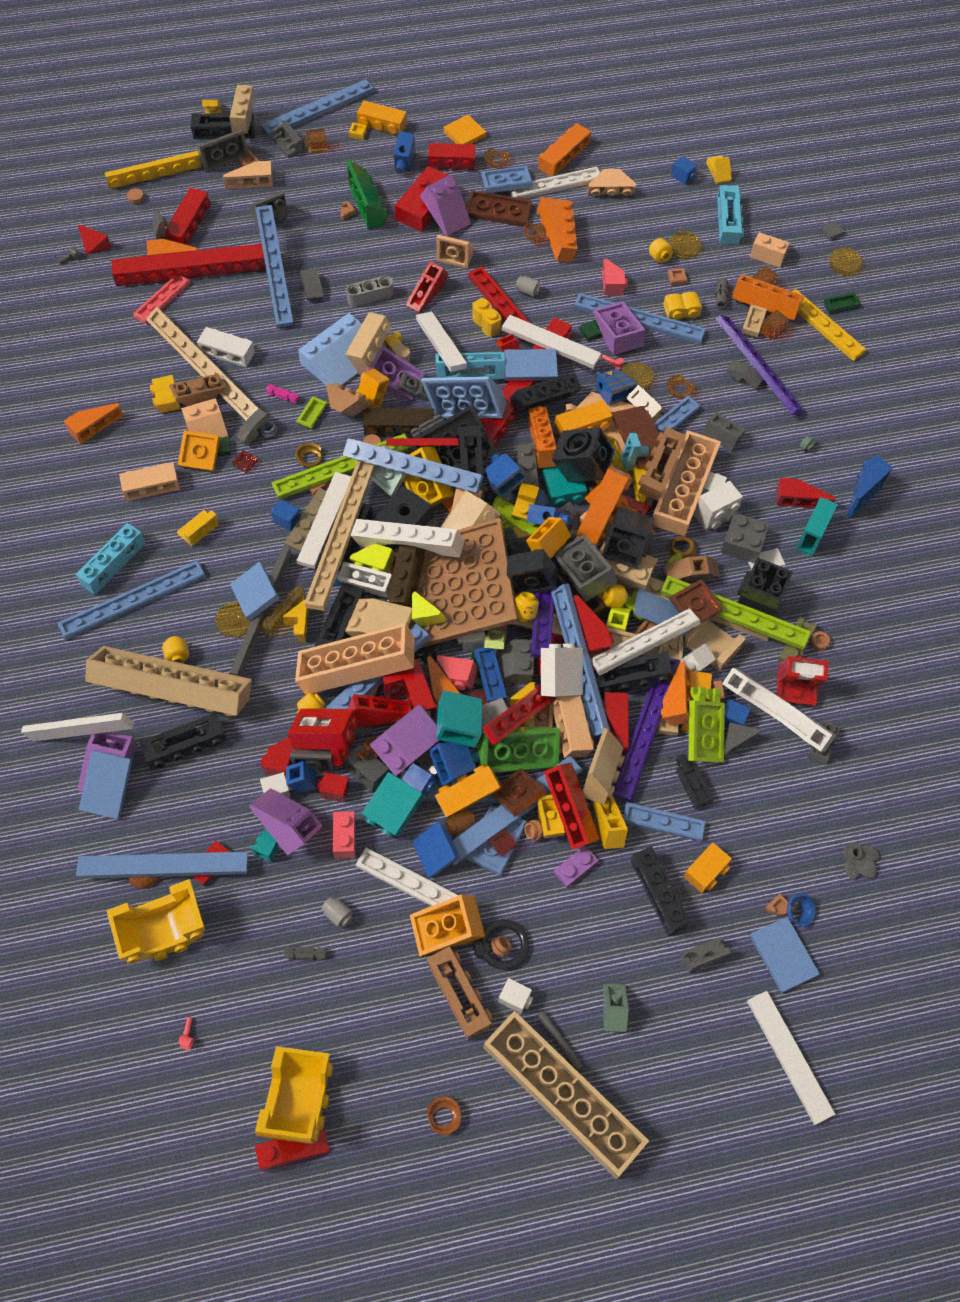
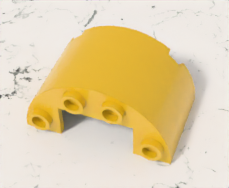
M190 879L170 886L171 894L133 908L128 903L106 910L120 960L127 961V964H134L149 959L160 961L165 959L170 953L186 951L188 945L203 937L205 928Z
M276 1046L271 1065L272 1081L265 1109H260L255 1129L256 1136L309 1144L318 1141L319 1131L323 1130L325 1116H322L323 1109L328 1108L329 1095H326L328 1077L332 1076L333 1063H329V1053Z

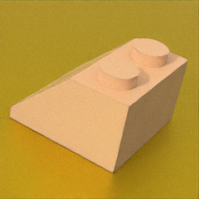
M759 232L753 243L750 257L780 268L791 243Z
M437 235V261L468 268L473 256L474 243Z
M216 398L181 408L189 431L218 435L220 438L228 437Z

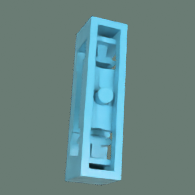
M720 185L717 203L720 244L739 245L740 238L744 236V228H742L743 216H741L743 205L740 204L742 193H739V186ZM731 204H732V205H733V206H732V210H731V219H732V222H728V225H727V221H728V208H731Z
M504 352L460 353L467 362V368L450 372L440 355L436 354V378L490 377L492 380L505 379ZM484 358H495L492 360H484Z
M126 523L75 574L81 586L96 595L146 544L142 533ZM134 544L135 547L131 550L130 546ZM99 577L104 578V579L99 583V579H98V578H99Z

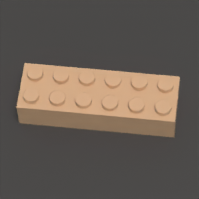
M687 430L686 438L653 513V518H655L653 526L686 536L699 497L702 494L716 459L721 441Z
M406 623L298 651L295 682L307 695L308 693H316L414 668L415 637Z

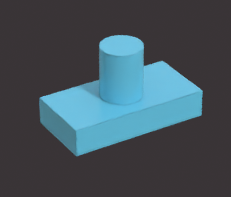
M629 433L621 455L625 471L633 470L637 457H647L649 455L648 446H641L637 433Z

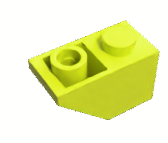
M373 544L352 554L350 560L354 565L389 574L396 554L391 548Z
M625 605L620 608L611 607L606 626L626 632L632 609Z

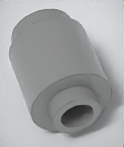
M520 276L516 283V289L521 293L535 297L536 294L540 293L541 285L538 280L527 276Z
M333 896L328 898L321 907V910L324 911L323 914L338 928L346 927L353 919V911Z

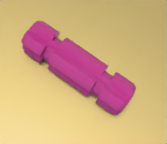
M269 384L266 388L267 394H275V397L286 401L290 400V402L295 404L299 400V394L295 392L291 393V391L281 387L276 388L272 384Z

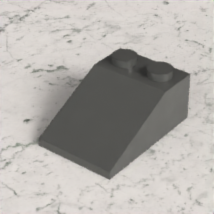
M585 534L554 553V558L585 602L617 583L613 568Z

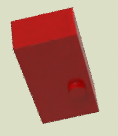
M428 166L394 205L395 220L423 232L434 217L420 195L427 186L449 175Z

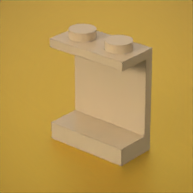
M708 619L689 630L687 635L684 636L685 641L683 645L693 651L706 644L716 658L709 665L720 672L743 647L746 638L739 634L734 639Z

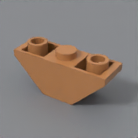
M218 373L170 384L169 388L176 401L191 406L212 400L225 389V385Z
M327 383L330 408L354 417L371 405V401L366 400L365 395L358 392L355 394L354 390L345 388V386L335 383V385Z
M708 556L687 557L664 565L666 578L671 576L683 582L720 578L717 560Z

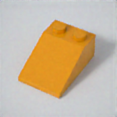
M461 894L410 915L419 956L439 952L449 946L453 948L485 937L474 895Z

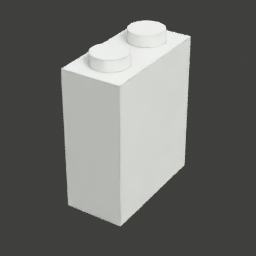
M549 644V648H541V696L583 695V648L575 647V644H563L562 648L561 644Z

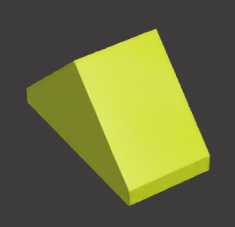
M414 591L412 594V619L417 625L425 626L444 623L447 620L437 608Z

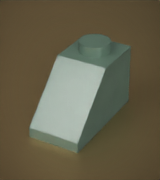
M603 984L604 1030L613 1033L627 1032L629 1007L625 985Z

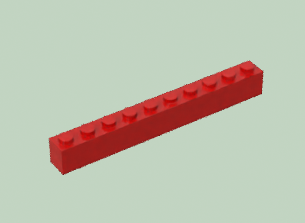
M262 243L111 259L112 276L116 286L167 281L174 278L177 279L179 275L185 278L267 270Z
M555 317L545 329L571 340L573 335L571 333L572 325ZM535 344L532 349H545V348L540 347V346H538V345ZM509 381L503 389L507 404L502 418H483L481 420L495 448L498 446L499 439L505 436L508 426L512 425L516 419L517 414L509 397L517 389L538 384L541 381Z

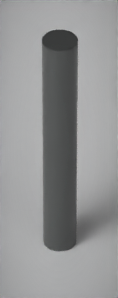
M545 1011L537 1015L572 1066L576 1071L581 1069L583 1064Z

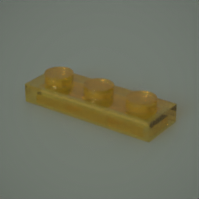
M298 585L294 590H291L287 594L286 599L276 606L271 616L264 619L262 623L264 635L271 638L284 623L283 616L305 600V592L302 587Z

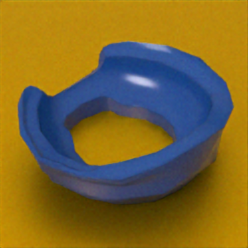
M801 893L790 898L787 904V915L790 920L803 927L808 926L815 917V904L808 894ZM795 902H799L802 907V913L798 920H795L792 914V905Z

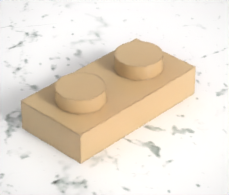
M751 304L742 333L758 337L767 309Z

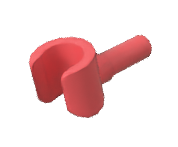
M604 354L602 355V358L610 362L614 369L624 367L622 365L624 363L623 358L620 357L614 360Z
M187 1017L185 1030L179 1038L180 1047L188 1051L194 1043V1038L189 1037L193 1019L191 1017Z

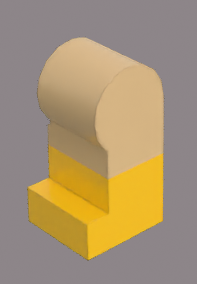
M397 331L387 336L384 340V347L410 363V350L402 344V335Z

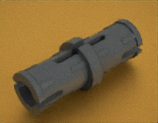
M721 277L717 280L718 284L715 291V296L717 297L716 307L718 309H724L727 306L726 300L729 294L727 289L728 281L726 278Z

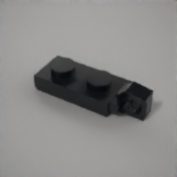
M685 753L678 755L675 759L678 765L676 768L677 775L694 809L712 803L714 798L697 764L689 763Z

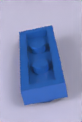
M484 647L474 649L487 703L500 698L506 701L507 696L494 649Z

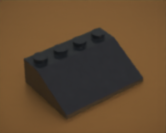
M472 405L414 437L459 439V427L481 426V430H485V441H482V448H486V459L498 453ZM465 437V448L468 449L470 469L476 465L475 448H477V438H474V447H468L467 437ZM413 447V448H414V450L416 451V450L420 449L421 447ZM435 447L442 464L461 469L460 447Z

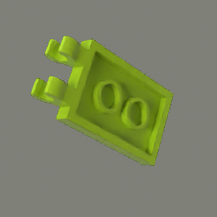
M691 687L690 693L694 700L689 701L688 761L724 762L725 703H720L721 689Z

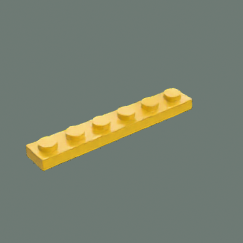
M198 151L105 172L109 189L201 168Z

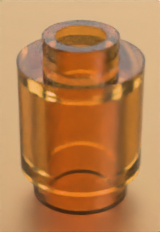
M463 809L447 817L444 824L451 836L459 835L475 824L476 818L472 811Z

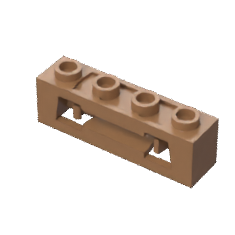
M666 427L663 433H659L656 439L658 446L653 447L650 453L652 460H648L644 468L647 472L645 475H641L638 485H640L638 493L656 501L659 500L686 435ZM662 453L670 454L661 475L655 473L652 478Z
M449 946L428 957L427 964L467 1040H470L491 1028L490 1021L493 1018L487 1008L483 1009L480 1003L482 998L478 990H473L469 982L472 979L466 969L462 970L459 964L462 961L457 951H452ZM450 965L455 971V979L471 1009L465 1011V1016L468 1018L469 1023H467L462 1014L463 1007L447 977L452 975ZM439 969L443 971L445 978H443ZM473 1007H474L475 1011H476L477 1014H478L477 1017H476V1015L474 1014Z

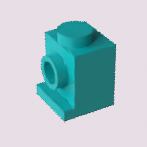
M265 828L263 834L260 833L257 837L256 846L252 845L250 849L253 855L272 863L280 846Z

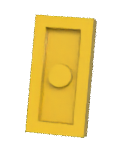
M203 510L179 529L177 534L192 547L219 525L217 515L212 510L208 513Z

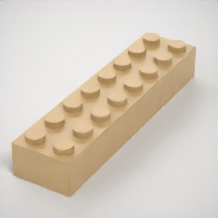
M102 646L86 660L85 682L92 683L95 686H107L113 690H125L131 694L147 695L152 699L160 698L170 703H182L188 707H200L210 712H222L227 716H237L250 700L252 679L106 646Z
M515 1011L484 1043L483 1048L615 1179L623 1173L649 1142L636 1127Z

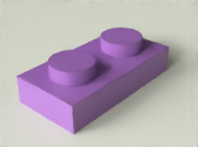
M583 846L558 866L553 873L568 888L594 867L599 860L586 846Z

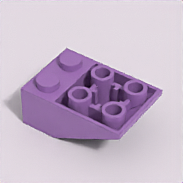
M115 732L91 734L86 747L77 791L83 792L91 750L133 759L137 749V744L133 737Z
M271 788L249 805L254 815L258 817L266 827V830L273 836L287 855L305 844L322 827V824L311 810Z

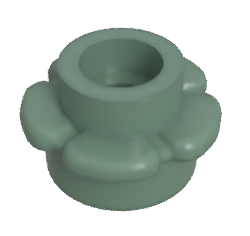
M807 435L799 445L803 449L802 451H805V449L809 451L815 444L812 441L814 437L811 438Z

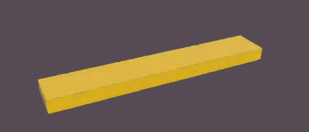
M794 289V290L792 291V292H795V293H797V294L802 295V294H801L798 290H796V289ZM804 296L798 313L802 318L852 361L866 353V348Z

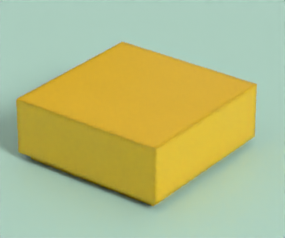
M352 123L348 133L349 137L364 140L368 130L367 125Z

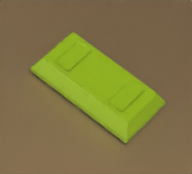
M312 396L296 423L312 429L328 402Z

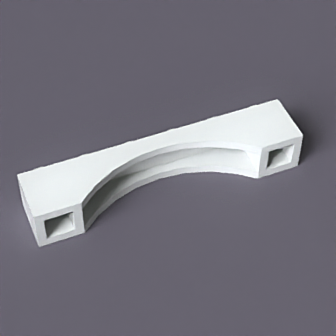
M356 519L351 533L353 539L359 546L369 547L373 544L381 546L386 544H403L451 557H460L465 542L457 529Z
M732 668L722 683L739 696L783 723L819 751H826L836 736L737 668Z

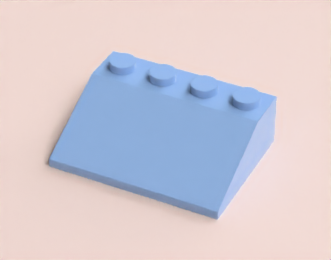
M350 313L342 317L298 350L300 364L326 386L327 383L331 385L338 383L343 386L359 374L345 354L360 329L361 322Z
M490 377L422 378L421 380L436 416L441 415L443 419H447L470 405L474 407L479 418H502L507 402L503 390Z

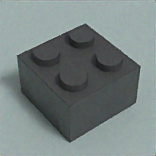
M734 512L721 553L755 563L760 555L770 523Z

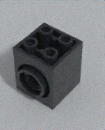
M600 427L562 431L552 461L568 482L603 480L607 469L611 465L615 449Z
M402 485L376 516L375 520L426 526L435 517L430 503Z
M619 507L612 522L602 556L638 569L642 557H646L654 533L651 532L655 518Z
M757 557L751 572H746L737 593L740 596L737 603L774 616L793 571Z

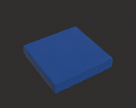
M444 821L436 822L412 842L428 878H434L460 858Z

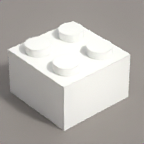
M728 481L699 497L694 517L706 532L711 529H717L722 523L732 520L734 512L737 513L743 496L731 481Z

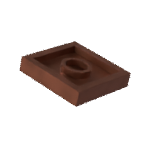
M702 579L670 596L669 599L679 614L690 608L700 619V624L723 611V607Z
M520 768L500 783L502 789L494 792L491 796L515 817L544 796L546 791L543 786Z

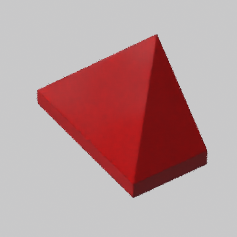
M83 225L78 226L86 255L111 248L107 235Z

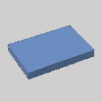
M527 166L481 172L486 193L533 187Z
M556 349L504 350L506 381H547L558 378Z
M260 562L230 583L241 609L249 621L280 599L264 566Z
M639 588L636 594L634 615L660 624L679 614L671 601ZM689 630L682 633V635L686 636Z
M91 750L79 810L120 819L133 759Z
M490 804L485 816L498 807ZM522 818L518 819L466 857L465 860L502 876L527 821Z
M788 917L749 935L781 993L820 975Z

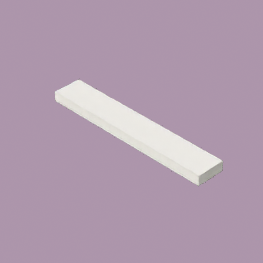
M598 167L548 177L532 181L533 187L509 190L512 197L527 199L589 185L600 171Z
M427 312L416 315L417 322L450 372L466 369L467 362L434 314Z
M509 315L502 326V331L509 334L512 333L514 336L545 349H556L557 354L594 369L601 357V353L512 315Z
M335 472L298 556L297 564L315 569L320 558V551L325 546L352 476Z
M689 608L591 658V665L600 676L700 625V619Z
M123 713L26 725L22 727L21 733L32 741H41L133 729L134 722Z
M368 848L364 849L356 863L357 868L430 906L458 896Z
M765 991L747 1001L813 1124L816 1125L835 1115L768 992Z

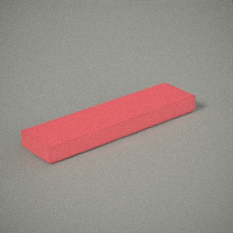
M181 275L177 279L169 280L133 313V316L147 325L149 322L146 319L156 307L163 310L191 284L190 280Z

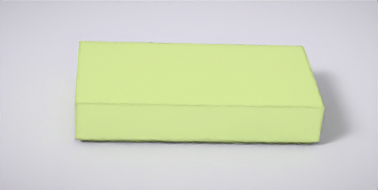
M489 629L484 648L504 649L507 631Z

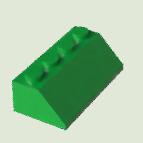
M350 160L347 161L349 187L367 230L385 226V218L388 217L387 211L383 208L381 197H378L376 186H373L372 176L368 175L365 168Z

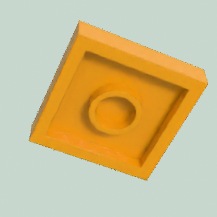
M469 115L444 127V133L456 144H473L486 137V131Z
M184 430L178 466L214 472L220 437L218 435Z

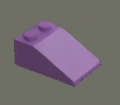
M452 175L427 186L420 195L445 236H450L471 224L461 190Z
M624 301L593 310L604 341L613 355L644 346L645 329Z
M384 346L379 349L368 369L374 368L390 379L385 393L409 401L412 400L413 396L398 390L402 374L406 372L418 380H421L425 375L424 372Z
M419 704L373 741L370 746L396 776L439 741L436 739L437 724Z

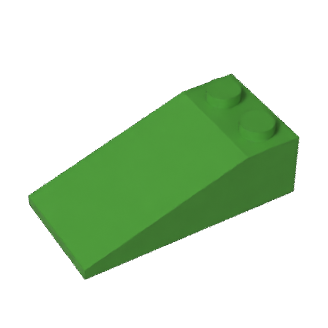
M518 727L494 745H492L484 730L481 729V737L476 745V752L479 754V762L476 763V767L485 765V767L491 766L494 772L516 771L520 768L527 770L555 767L559 764L560 728Z

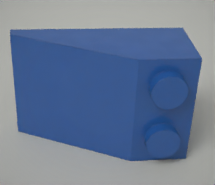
M877 455L871 460L868 458L861 467L863 469L857 475L858 480L854 487L847 514L849 519L883 488L893 469L891 465Z

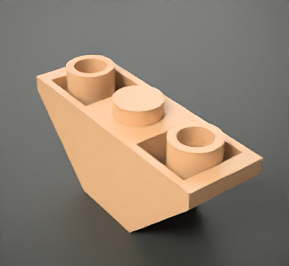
M603 169L589 183L587 195L614 196L623 194L629 196L634 194L636 183L620 169Z

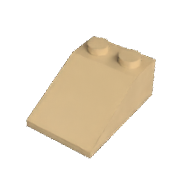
M359 599L345 632L354 637L404 623L409 626L412 618V608L377 599Z

